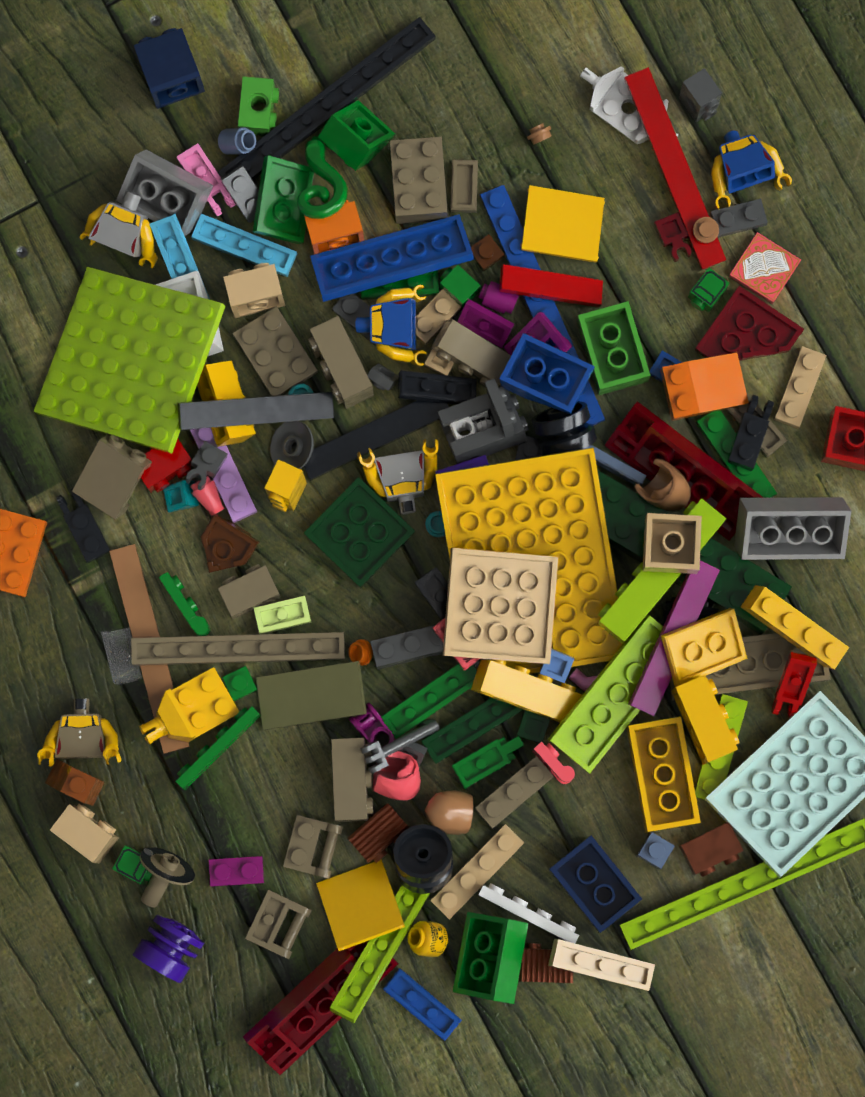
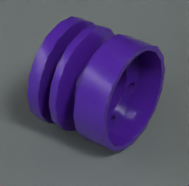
M156 915L153 921L160 925L162 930L159 931L149 926L147 930L156 940L153 943L141 939L132 955L162 975L181 983L190 969L188 964L182 960V957L186 955L196 958L198 954L188 947L191 944L202 949L205 943L198 938L194 931L172 918L169 919Z

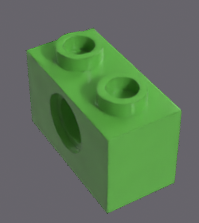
M242 78L238 128H247L255 135L265 136L271 131V128L276 127L277 113H273L274 103L278 104L279 88H275L274 79ZM259 102L266 105L261 111L252 109Z

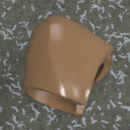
M655 459L653 464L660 467L658 473L645 487L642 488L640 484H636L635 489L637 493L657 508L667 511L681 510L687 506L691 497V488L687 480L678 469L668 462Z
M457 790L436 793L428 801L425 809L428 822L431 826H435L445 832V834L460 835L468 833L473 817V796Z

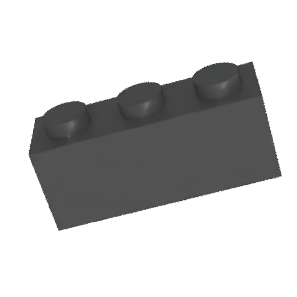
M433 626L370 641L378 670L443 654V642L432 629Z

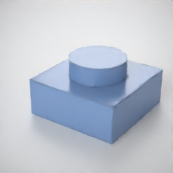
M551 648L550 664H543L540 674L565 683L575 658Z

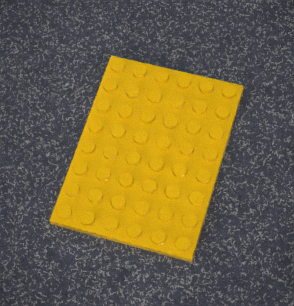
M594 448L435 474L449 558L451 548L558 557L551 648L574 657L575 659L571 667L610 661L623 644L598 624L601 620V617L598 616L600 611L607 603L613 605L618 597L615 595L617 587ZM507 661L505 666L513 669L515 665L530 670L529 674L540 672L543 664Z

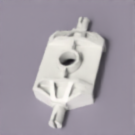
M621 66L602 77H598L586 67L580 77L593 85L592 89H594L590 110L634 143L640 144L649 140L637 110L632 114H626L622 111L621 106L624 103L630 102L634 104L624 77L628 76L624 72V68ZM667 99L663 101L666 111L669 103Z

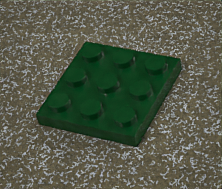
M358 477L304 532V535L361 589L415 533V530Z

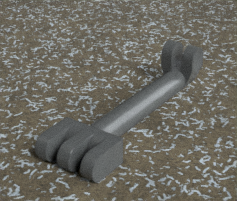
M430 718L425 719L419 723L420 728L383 747L380 746L379 741H375L360 748L362 754L372 751V755L365 758L366 764L373 761L377 763L369 768L370 773H375L389 766L385 757L423 737L426 738L439 730L438 723Z

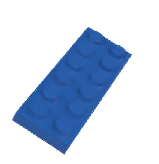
M460 214L310 256L323 302L474 260Z

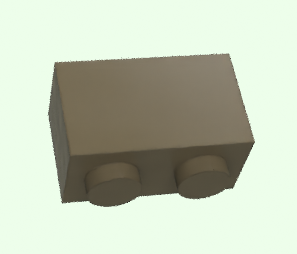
M259 564L245 571L246 575L238 579L236 576H232L221 582L223 586L219 587L218 590L233 620L254 610L255 607L263 606L281 597L266 565L260 567Z

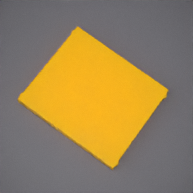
M529 185L521 250L597 263L605 198Z
M382 859L378 863L372 862L316 883L338 951L405 927Z

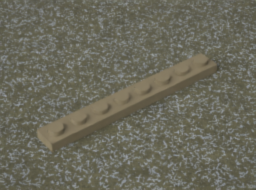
M344 632L131 638L132 666L345 660Z

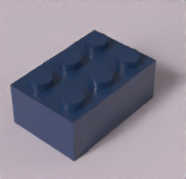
M592 835L548 869L598 933L604 931L642 900Z

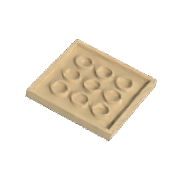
M451 548L442 656L550 664L558 557Z

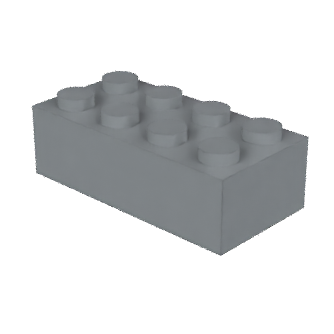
M843 497L740 498L734 546L742 560L845 559L851 509Z

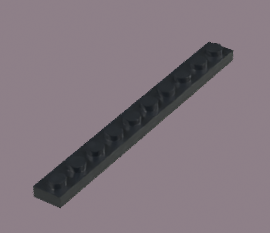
M418 17L257 141L253 150L246 154H240L218 171L219 176L222 178L242 165L251 179L254 180L262 173L265 156L269 155L281 159L324 126L331 115L354 103L436 39L435 34L421 17Z

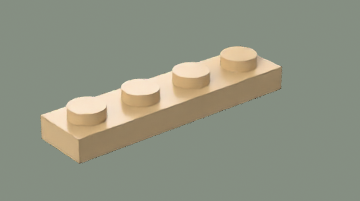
M505 824L431 899V902L450 920L524 842Z
M554 939L548 966L649 991L655 964Z

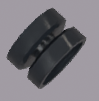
M578 401L571 414L551 407L532 418L531 421L536 435L542 436L538 444L543 456L585 449L596 442L597 436L594 426L586 423L591 416L585 402Z
M422 824L412 826L400 834L396 839L393 854L396 876L402 886L411 892L420 894L434 893L443 888L451 879L454 868L451 841L445 832L435 826Z

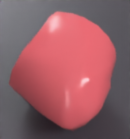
M397 751L385 757L389 766L374 773L373 791L391 799L407 801L413 799L420 790L419 766L411 755Z

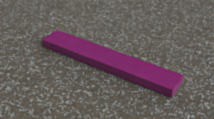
M700 561V570L697 574L687 573L628 705L652 716L655 715L672 677L661 635L698 620L720 571L719 569Z

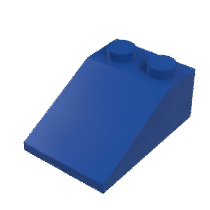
M523 333L499 380L504 389L514 394L571 414L595 367Z

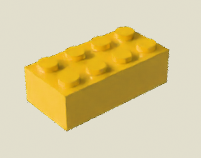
M675 717L627 726L645 833L701 823L682 718Z

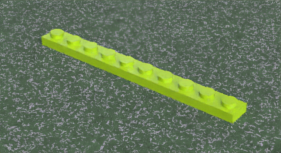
M865 818L826 834L780 878L765 862H762L620 924L619 926L629 949L632 950L865 848Z

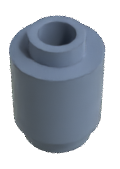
M247 128L224 129L219 134L218 145L220 150L226 155L246 154L255 148L256 136Z

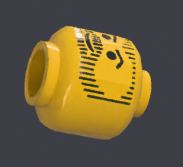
M419 921L410 929L408 943L413 953L419 956L438 957L447 947L448 934L445 927L440 923Z

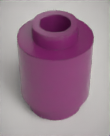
M491 281L490 285L484 283L479 298L483 300L481 305L502 314L505 312L511 314L519 295L499 292L500 284Z

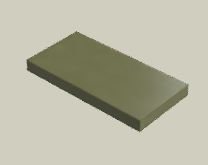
M359 661L256 677L263 730L367 714Z

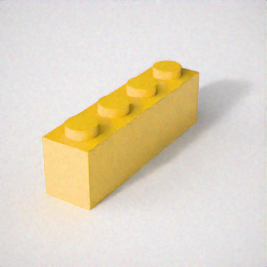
M755 585L741 606L742 609L806 655L816 657L817 662L823 667L835 670L849 649L843 642L764 586Z
M481 659L471 690L550 718L561 723L582 696V694L575 692L576 687L565 683H561V686L552 683L553 679L541 674H538L537 677L529 675V669L515 665L514 669L505 666L507 661Z

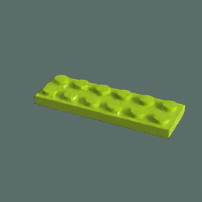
M647 615L547 739L589 774L640 711L628 705L663 628L650 615Z

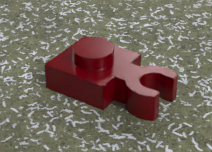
M679 212L654 222L663 247L672 246L671 257L674 262L679 260L678 250H684L687 257L691 256L690 246L683 242L689 235Z

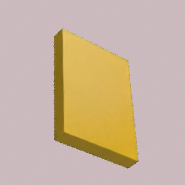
M732 608L661 635L675 686L748 659L736 613Z

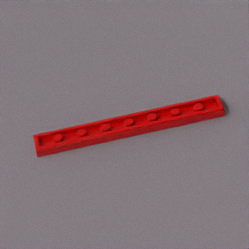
M649 67L625 76L624 80L676 209L687 230L689 241L701 270L726 261L718 237L710 243H701L693 235L695 222L702 217H709Z

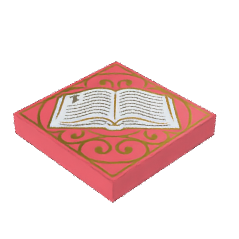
M757 232L729 277L773 304L801 259Z

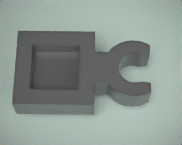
M204 441L191 462V466L196 469L188 472L186 483L189 484L193 478H199L201 481L198 484V490L201 491L206 485V476L209 475L212 478L216 476L227 459L228 453Z

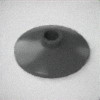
M291 421L283 423L275 431L270 446L271 458L275 465L277 460H281L298 469H302L307 464L314 446L313 435L309 427L301 421Z

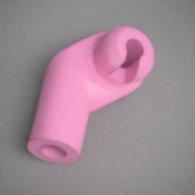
M577 668L569 677L584 692L597 678V676L587 677Z

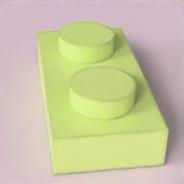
M305 596L254 608L260 635L311 623Z

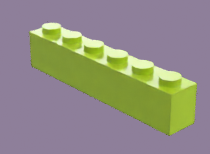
M702 498L697 504L692 501L683 512L684 515L702 516L700 551L726 520L722 514ZM641 562L632 573L636 578L630 585L624 583L615 595L618 597L613 605L607 603L600 611L598 616L601 617V620L598 624L623 644L682 573L643 571V562Z

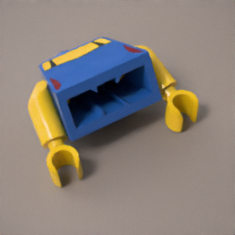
M730 131L724 136L726 143L719 147L720 155L715 157L711 171L714 192H717L718 195L715 200L717 210L719 209V199H725L728 208L731 205L730 198L725 195L726 190L730 194L775 178L774 187L779 191L782 190L780 178L786 181L787 186L791 185L792 179L790 175L783 173L784 166L774 147L759 141L755 135L751 134L740 138L737 131Z
M417 285L412 289H391L379 297L376 304L370 306V317L356 318V332L370 333V342L376 344L377 350L392 360L411 362L415 366H423L424 363L417 361V355H426V352L416 350V302L424 300L426 296L419 297L416 290L423 289L424 286Z

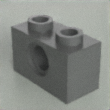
M703 68L683 82L679 99L695 122L702 118L706 121L717 113L716 109L720 104L722 92L706 69Z

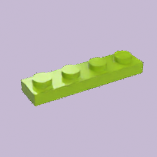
M722 694L719 704L724 705L729 717L725 721L729 730L733 728L737 736H739L748 701ZM734 752L707 764H702L695 787L696 798L705 800L727 778Z

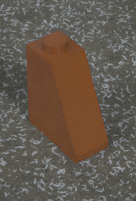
M56 759L45 783L78 801L93 806L105 782Z

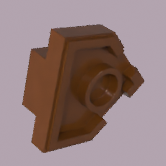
M214 514L201 535L209 573L247 564L260 541L250 536L249 532L230 520L227 521Z

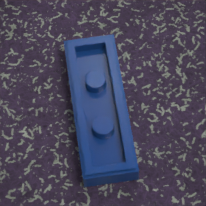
M401 968L398 969L383 988L385 992L444 1041L462 1021Z

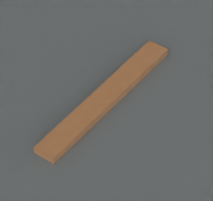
M133 544L109 551L132 638L160 637L136 545ZM168 665L140 666L153 716L156 717L163 694L168 689H174ZM167 735L159 738L163 754L190 747L189 742L171 739Z

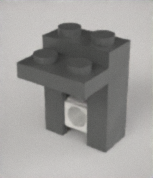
M495 378L485 382L487 394L438 411L440 424L457 464L483 455L488 456L526 442L525 432L529 429L524 416L519 417L516 409L520 408L515 394L510 395L509 391L504 389L503 386L498 387ZM464 430L471 431L468 435L465 436L459 434L461 431Z

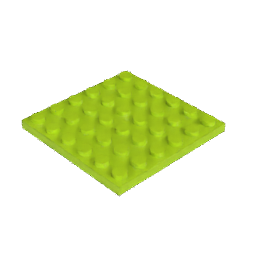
M87 267L34 412L172 454L181 431L179 429L178 403L191 402L226 306L213 300Z

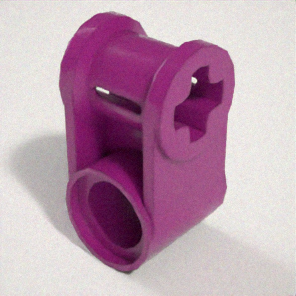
M369 702L366 704V715L348 718L362 737H365L369 743L375 742L376 737L382 733L390 737L389 743L395 740L390 729Z

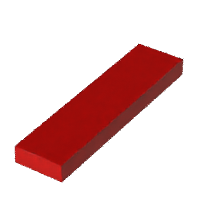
M505 264L501 267L499 292L598 308L602 305L603 280Z

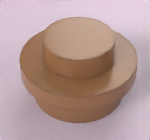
M542 123L529 130L531 135L527 136V139H531L533 145L552 136L549 131L551 127L545 128Z
M710 217L698 219L693 226V235L701 243H710L719 234L717 222Z

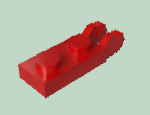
M790 652L775 693L772 714H779L783 702L790 703L787 710L789 718H792L797 713L799 705L802 706L817 665L816 657Z

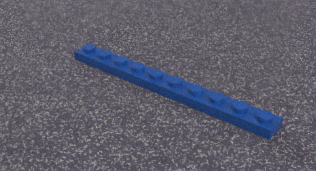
M502 185L480 194L481 201L509 265L541 270L534 253L521 250L523 228L505 186ZM523 296L532 319L539 312H543L562 336L570 341L572 347L566 353L579 359L554 300ZM552 339L547 343L552 347L556 345ZM588 380L578 401L587 404L591 417L586 423L594 426L604 422L605 417Z

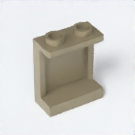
M106 435L98 441L72 492L116 520L127 511L130 505L127 502L143 472L150 467L152 461L147 459V456L142 451L132 449L124 444L123 439L114 435Z

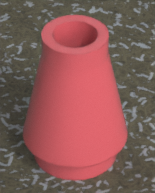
M209 476L206 477V485L201 491L198 490L200 481L190 486L193 490L192 495L211 516L225 509L214 480L211 481Z

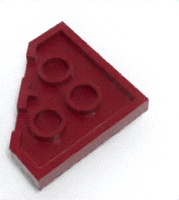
M738 286L695 348V351L705 358L737 353L739 361L787 353L797 341L804 328L741 286Z

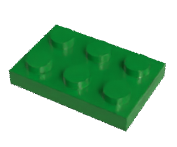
M269 155L264 157L253 233L295 244L304 243L306 222L304 215L298 208L297 198L302 190L312 186L314 172L308 166Z

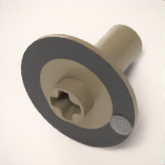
M150 847L142 850L140 854L142 865L153 874L141 896V901L149 907L155 908L158 906L169 883L188 885L195 878L192 867L184 859L170 851Z

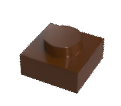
M490 234L471 246L474 260L483 272L504 258V253Z

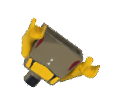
M74 699V714L61 715V719L54 723L46 736L43 748L37 753L38 764L41 765V761L47 758L49 759V766H53L54 754L57 759L104 758L107 765H109V759L116 756L119 763L121 762V756L118 751V734L110 722L102 718V715L90 714L89 699Z

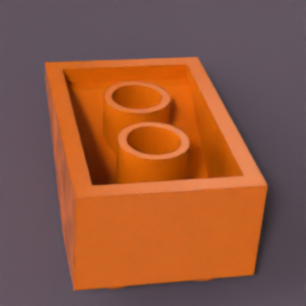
M737 353L665 366L660 370L672 421L749 404Z

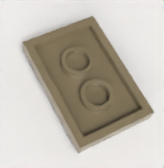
M277 306L232 333L271 396L283 395L294 385L301 384L318 373V370Z

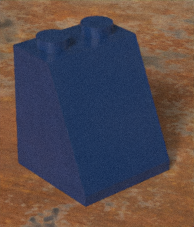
M182 28L168 29L161 36L155 38L146 37L134 45L157 109L205 92L198 68Z

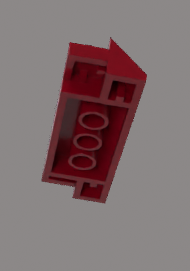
M638 401L633 405L624 420L604 445L634 469L645 474L646 478L650 481L654 479L660 469L659 466L653 464L655 459L664 460L678 469L691 488V497L685 508L692 501L696 504L701 498L726 518L717 532L728 541L736 533L740 498H763Z
M369 941L342 951H338L337 948L243 1036L244 1040L279 1075L286 1071L342 1018L331 1012L330 1006ZM394 958L391 959L379 982L398 965Z

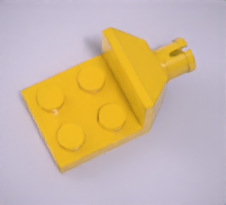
M213 667L173 690H166L157 709L156 717L140 725L139 728L143 735L153 729L155 730L145 737L149 745L166 735L171 739L190 742L235 717L239 710L216 669Z

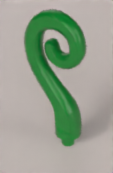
M313 137L306 143L305 159L311 171L327 181L333 187L334 193L330 199L329 190L320 185H313L301 191L297 198L298 208L304 216L313 219H323L337 213L345 204L348 193L347 184L343 177L326 162V146L318 137ZM314 197H319L325 204L311 205L309 201Z

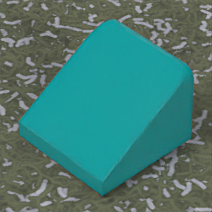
M186 480L170 484L163 489L168 512L199 506V501L192 495L193 490L190 487L195 484L194 481L188 484Z

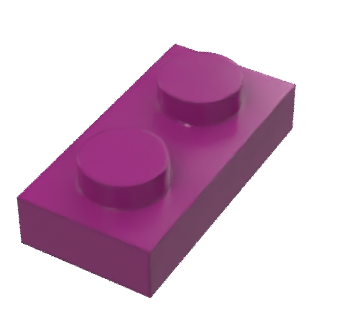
M470 299L466 302L457 321L500 348H503L514 326V323Z
M263 856L210 859V886L264 883Z

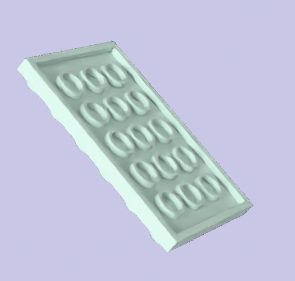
M819 691L712 791L705 800L780 878L865 798V736Z

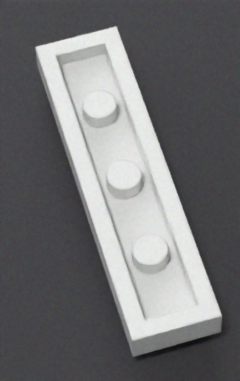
M491 883L489 887L483 885L480 890L479 896L567 942L576 943L579 937L578 934L574 933L576 927L564 921L560 925L551 921V914L539 908L536 912L526 908L528 902L516 896L512 900L503 896L505 890Z

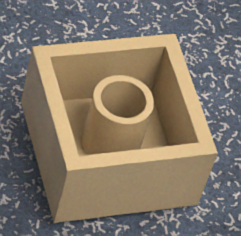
M260 263L255 265L252 270L244 271L243 269L230 271L228 276L223 277L235 318L271 310L276 306L277 308L285 306L275 264Z
M647 513L644 529L643 571L697 574L700 570L702 516Z
M69 804L50 831L92 863L100 864L119 839L114 834L116 829L106 821L99 820L97 822L93 819L95 813L86 806Z

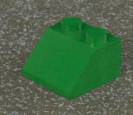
M358 100L331 115L318 138L325 143L327 148L333 150L342 158L347 166L356 171L368 164L390 142L395 133Z

